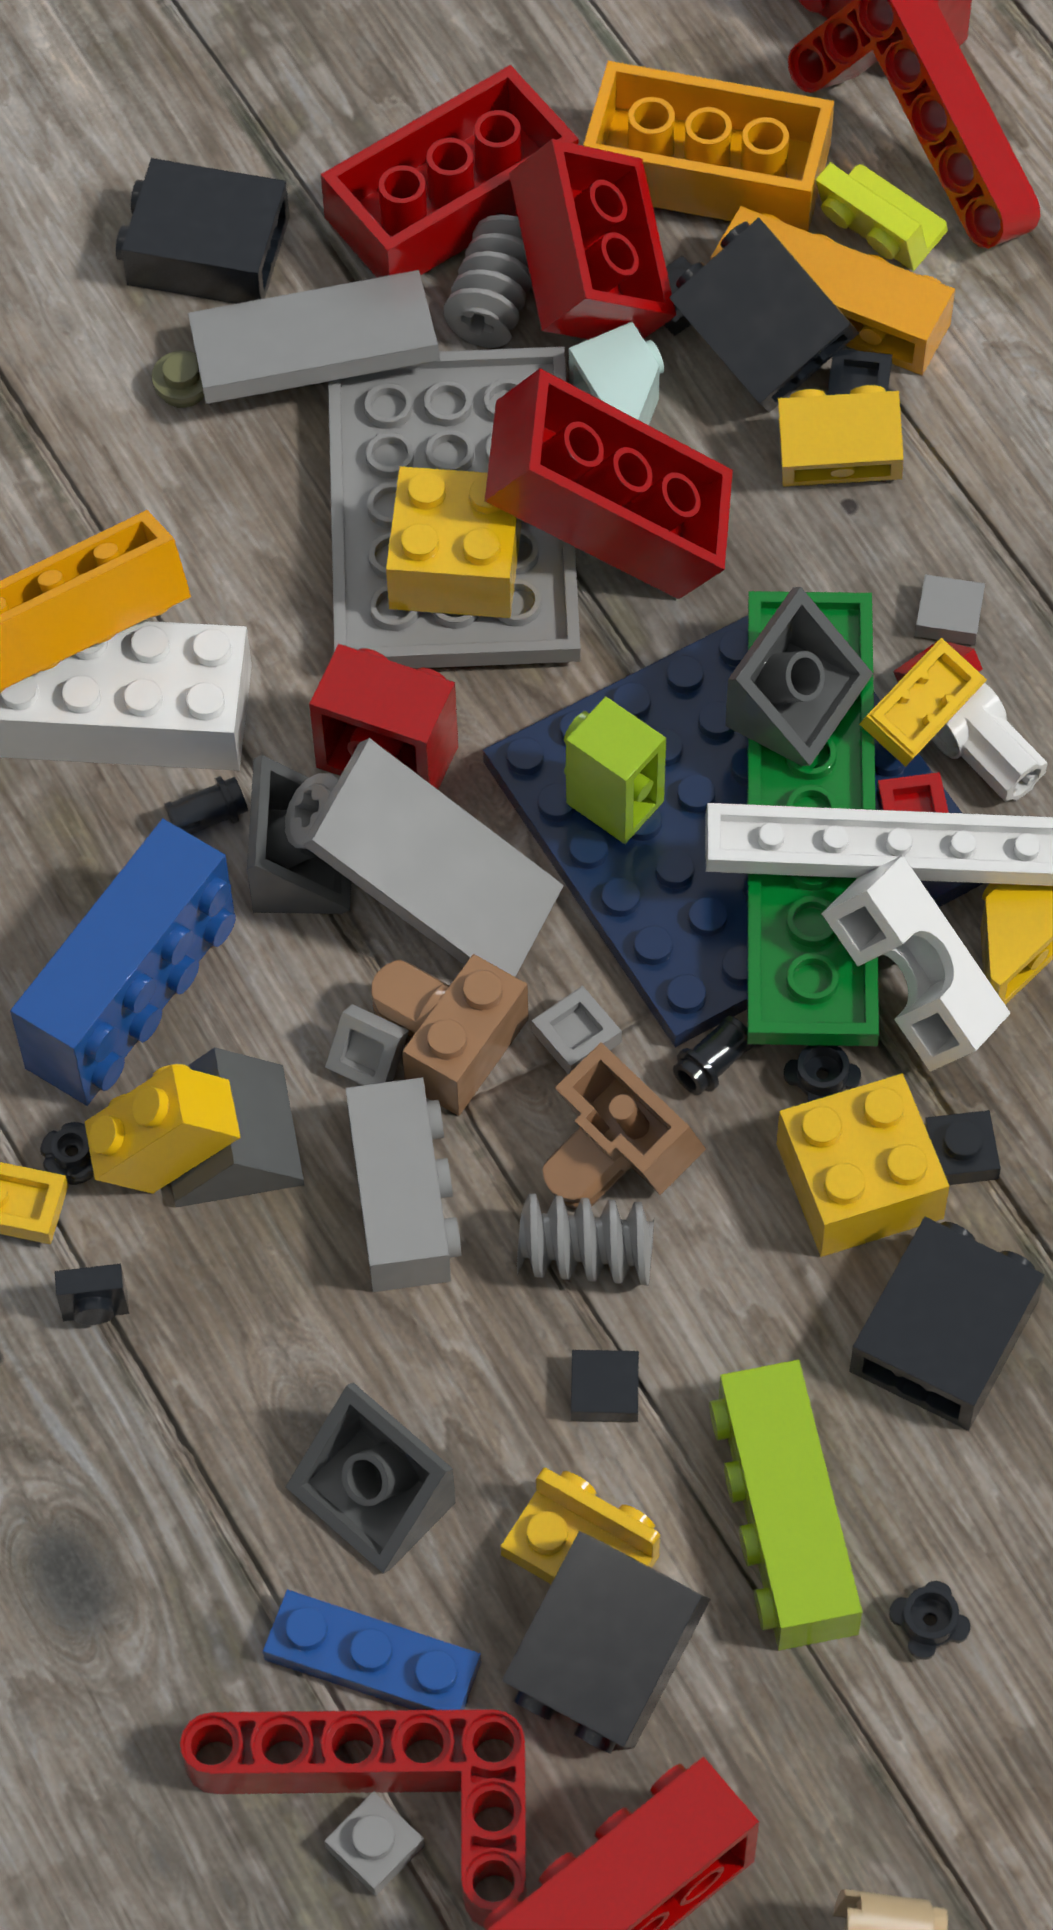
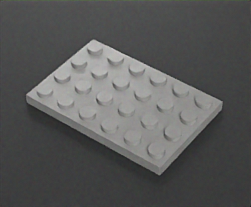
M564 347L440 351V360L436 362L328 381L334 652L338 643L357 650L368 648L381 653L390 661L411 668L581 662L575 547L522 521L511 618L389 609L386 576L399 467L488 473L496 400L539 368L566 381Z

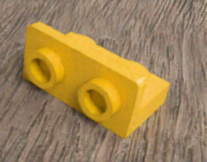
M543 1467L536 1478L535 1494L500 1546L501 1556L552 1584L579 1531L593 1536L651 1568L659 1558L660 1533L654 1529L655 1524L638 1509L625 1504L616 1508L597 1497L594 1487L580 1476L568 1471H563L559 1475Z

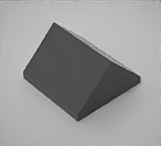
M793 587L729 677L725 726L801 766H810L873 673L802 587Z
M264 755L253 759L247 875L253 913L343 914L349 911L352 881L309 849L295 848L288 842L285 833V816L289 802L297 788L309 777Z
M215 1047L190 1063L188 1067L191 1070L225 1078L230 1081L241 1138L171 1182L176 1208L303 1186L304 1180L283 1065Z
M354 1382L346 1385L286 1485V1488L382 1573L391 1570L456 1503L453 1468Z

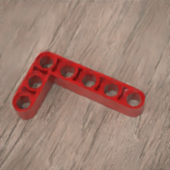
M852 0L793 46L788 57V70L796 86L804 92L813 93L850 80L860 75L877 61L879 62L969 238L976 245L983 248H991L1032 232L1038 226L1040 205L1037 196L936 0Z
M479 1709L210 1712L200 1714L192 1719L182 1731L180 1747L187 1775L194 1786L207 1793L461 1792V1882L466 1912L472 1921L483 1927L482 1924L487 1916L506 1900L516 1897L521 1903L527 1898L525 1738L519 1722L505 1711ZM491 1739L503 1740L512 1748V1752L507 1758L494 1763L479 1758L475 1751L480 1744ZM420 1740L434 1741L443 1749L436 1759L427 1763L414 1762L405 1754L410 1745ZM290 1741L301 1746L302 1752L291 1763L275 1764L266 1758L269 1749L278 1742ZM349 1741H363L371 1746L372 1752L368 1758L360 1763H344L336 1757L338 1749ZM223 1742L232 1747L231 1754L220 1764L207 1765L196 1759L198 1752L208 1743ZM490 1807L503 1808L513 1817L509 1826L495 1832L479 1827L475 1819L480 1812ZM494 1875L504 1877L514 1887L509 1896L496 1902L486 1901L475 1892V1888L481 1880Z

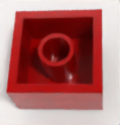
M338 643L309 703L316 768L341 776L358 744L370 738L439 790L458 749L455 682L447 680L435 670L423 667L414 669L390 661L375 650L368 648L357 650Z

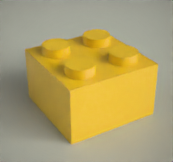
M399 467L386 565L389 609L511 618L522 520L484 501L488 473Z
M903 1073L779 1111L776 1145L821 1257L917 1228L924 1216L934 1221L944 1219L950 1186Z

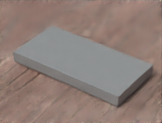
M419 270L188 313L206 404L440 360L438 342Z
M370 738L358 744L302 843L303 846L465 965L470 957L475 954L516 977L564 886Z

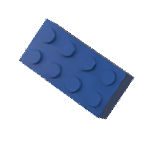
M161 819L11 1008L10 1013L26 1070L86 1106L89 1105L100 1089L107 1091L115 1084L122 1073L125 1064L124 1058L138 1041L145 1042L153 1035L161 1021L162 1009L175 993L183 994L190 987L198 973L200 960L212 945L218 947L223 944L234 927L236 915L234 913L226 855L167 820Z

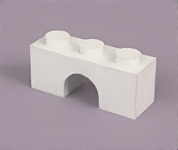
M903 855L858 877L822 913L857 966L882 954L892 959L898 965L907 983L908 1001L903 1011L894 1020L930 1072L977 1051L1010 1015V1011Z

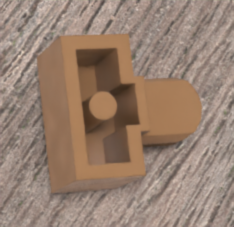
M475 954L470 957L450 986L402 960H396L384 965L376 973L372 982L374 1014L408 1029V1036L412 1038L402 1051L405 1080L423 1077L426 1098L431 1101L439 1100L440 1106L457 1116L461 1115L529 1019L528 984Z
M600 1042L555 1087L573 1112L578 1115L574 1121L579 1128L546 1160L542 1170L544 1181L555 1196H563L567 1207L576 1209L581 1198H589L592 1207L630 1168L661 1195L706 1148L691 1127Z

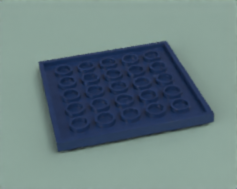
M748 615L483 749L484 764L675 1048L719 1025L720 1021L726 1016L734 1017L747 1010L748 873L706 872L705 815L708 803L748 805V738L725 726L728 679L748 652ZM874 692V707H875L881 700L878 698V696H877L876 693ZM605 696L666 737L664 802L626 844L566 803V775L564 774L566 766L565 733L572 721L581 712L587 711L591 713ZM874 738L875 810H880L876 794L878 780L933 773L919 753L905 767ZM944 788L948 812L962 813ZM921 881L938 907L984 884Z

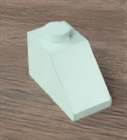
M630 322L569 348V384L649 425L659 400V374L664 372L661 354L652 340L644 341L634 323Z

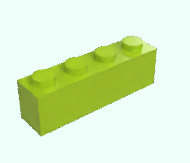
M800 1360L721 1374L719 1397L716 1400L709 1401V1410L716 1440L728 1439L733 1461L724 1463L725 1480L731 1502L743 1501L748 1524L739 1526V1537L746 1565L758 1564L763 1588L754 1590L755 1606L762 1631L774 1630L778 1651L859 1635L863 1612Z

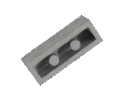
M423 1077L345 1088L373 1292L451 1282L450 1258L460 1257L462 1253L457 1218L444 1219L441 1198L453 1197L448 1158L435 1159L432 1140L444 1138L439 1100H426Z

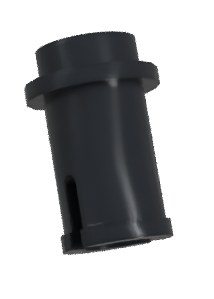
M221 776L214 778L215 785L173 802L164 803L170 822L189 834L196 833L228 819L233 824L239 822L238 815L248 812V806L236 778L232 777L223 780Z
M729 1015L723 1018L720 1024L693 1049L683 1048L677 1055L678 1063L673 1066V1073L679 1083L694 1095H700L704 1090L707 1092L714 1091L719 1085L718 1077L742 1054L755 1045L747 1044V1027L741 1021Z

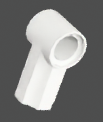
M986 683L932 738L934 744L946 756L952 759H958L962 756L1005 802L1012 799L1017 801L1033 789L1038 780L1046 773L1047 762L1008 723L1007 714L1002 702Z

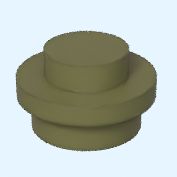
M185 350L174 351L164 355L156 362L152 370V383L156 393L166 403L174 407L186 408L197 404L203 399L204 392L196 353Z

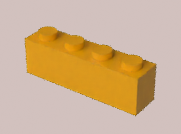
M740 206L713 252L711 259L723 249L720 243L733 228L745 221L752 224L759 217L857 329L859 334L845 346L858 351L892 354L893 365L923 376L951 325L955 288L943 284L932 276L919 275L890 264L880 256L867 255L838 244L825 235L812 234L786 224L771 214H760Z
M148 510L0 581V693L5 688L40 671L55 667L60 661L80 651L110 640L115 634L137 623L165 613L170 607L191 597L175 539Z

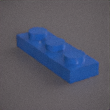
M288 1589L263 1649L265 1661L411 1710H464L481 1665V1653Z

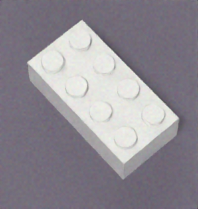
M142 621L115 634L114 637L106 642L95 644L60 661L58 665L51 669L40 671L5 688L0 693V758L239 771L252 668L247 626Z

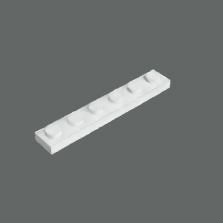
M708 803L705 815L706 872L858 878L903 855L921 881L1053 886V817Z

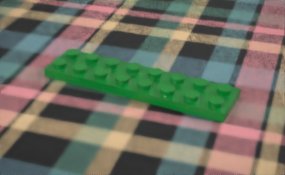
M748 591V650L789 592ZM806 592L873 673L872 593ZM873 675L810 766H801L748 738V805L875 810L874 738L859 725L874 708ZM748 873L747 1044L878 1045V957L857 966L822 915L857 878Z

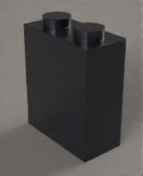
M151 158L144 180L137 179L133 186L131 195V213L133 215L130 225H122L120 227L116 241V259L124 263L127 285L233 304L265 299L290 218L286 181Z
M758 217L752 224L745 221L733 228L720 243L723 249L706 265L701 261L687 269L676 282L678 290L669 298L758 403L771 412L778 405V398H787L855 338L859 332L770 228Z
M924 1216L853 1345L849 1372L969 1431L1039 1301L1045 1274L1035 1270L1034 1265L1020 1254L1012 1251L998 1252L977 1242L974 1236L960 1225L952 1222H942L940 1224Z
M579 1531L502 1681L518 1689L513 1702L528 1711L550 1721L556 1710L578 1722L579 1724L574 1735L610 1754L616 1743L622 1747L635 1748L711 1599L593 1536Z

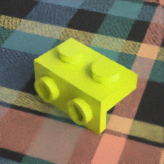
M830 162L815 179L822 202L821 210L832 222L845 229L849 227L865 238L869 245L880 255L887 259H896L913 272L948 231L947 223L944 219L862 164L856 165L847 174Z

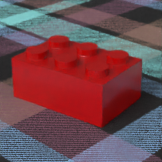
M551 139L509 172L542 331L592 339L633 322L644 339L676 316L674 303L669 298L672 292L642 158Z

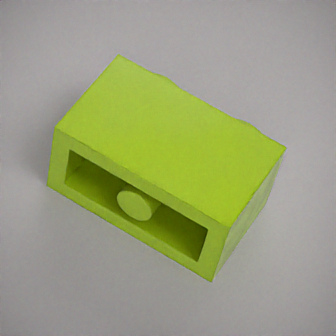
M605 696L591 713L587 711L581 712L572 721L565 733L566 766L564 774L566 775V803L626 844L664 802L666 737Z

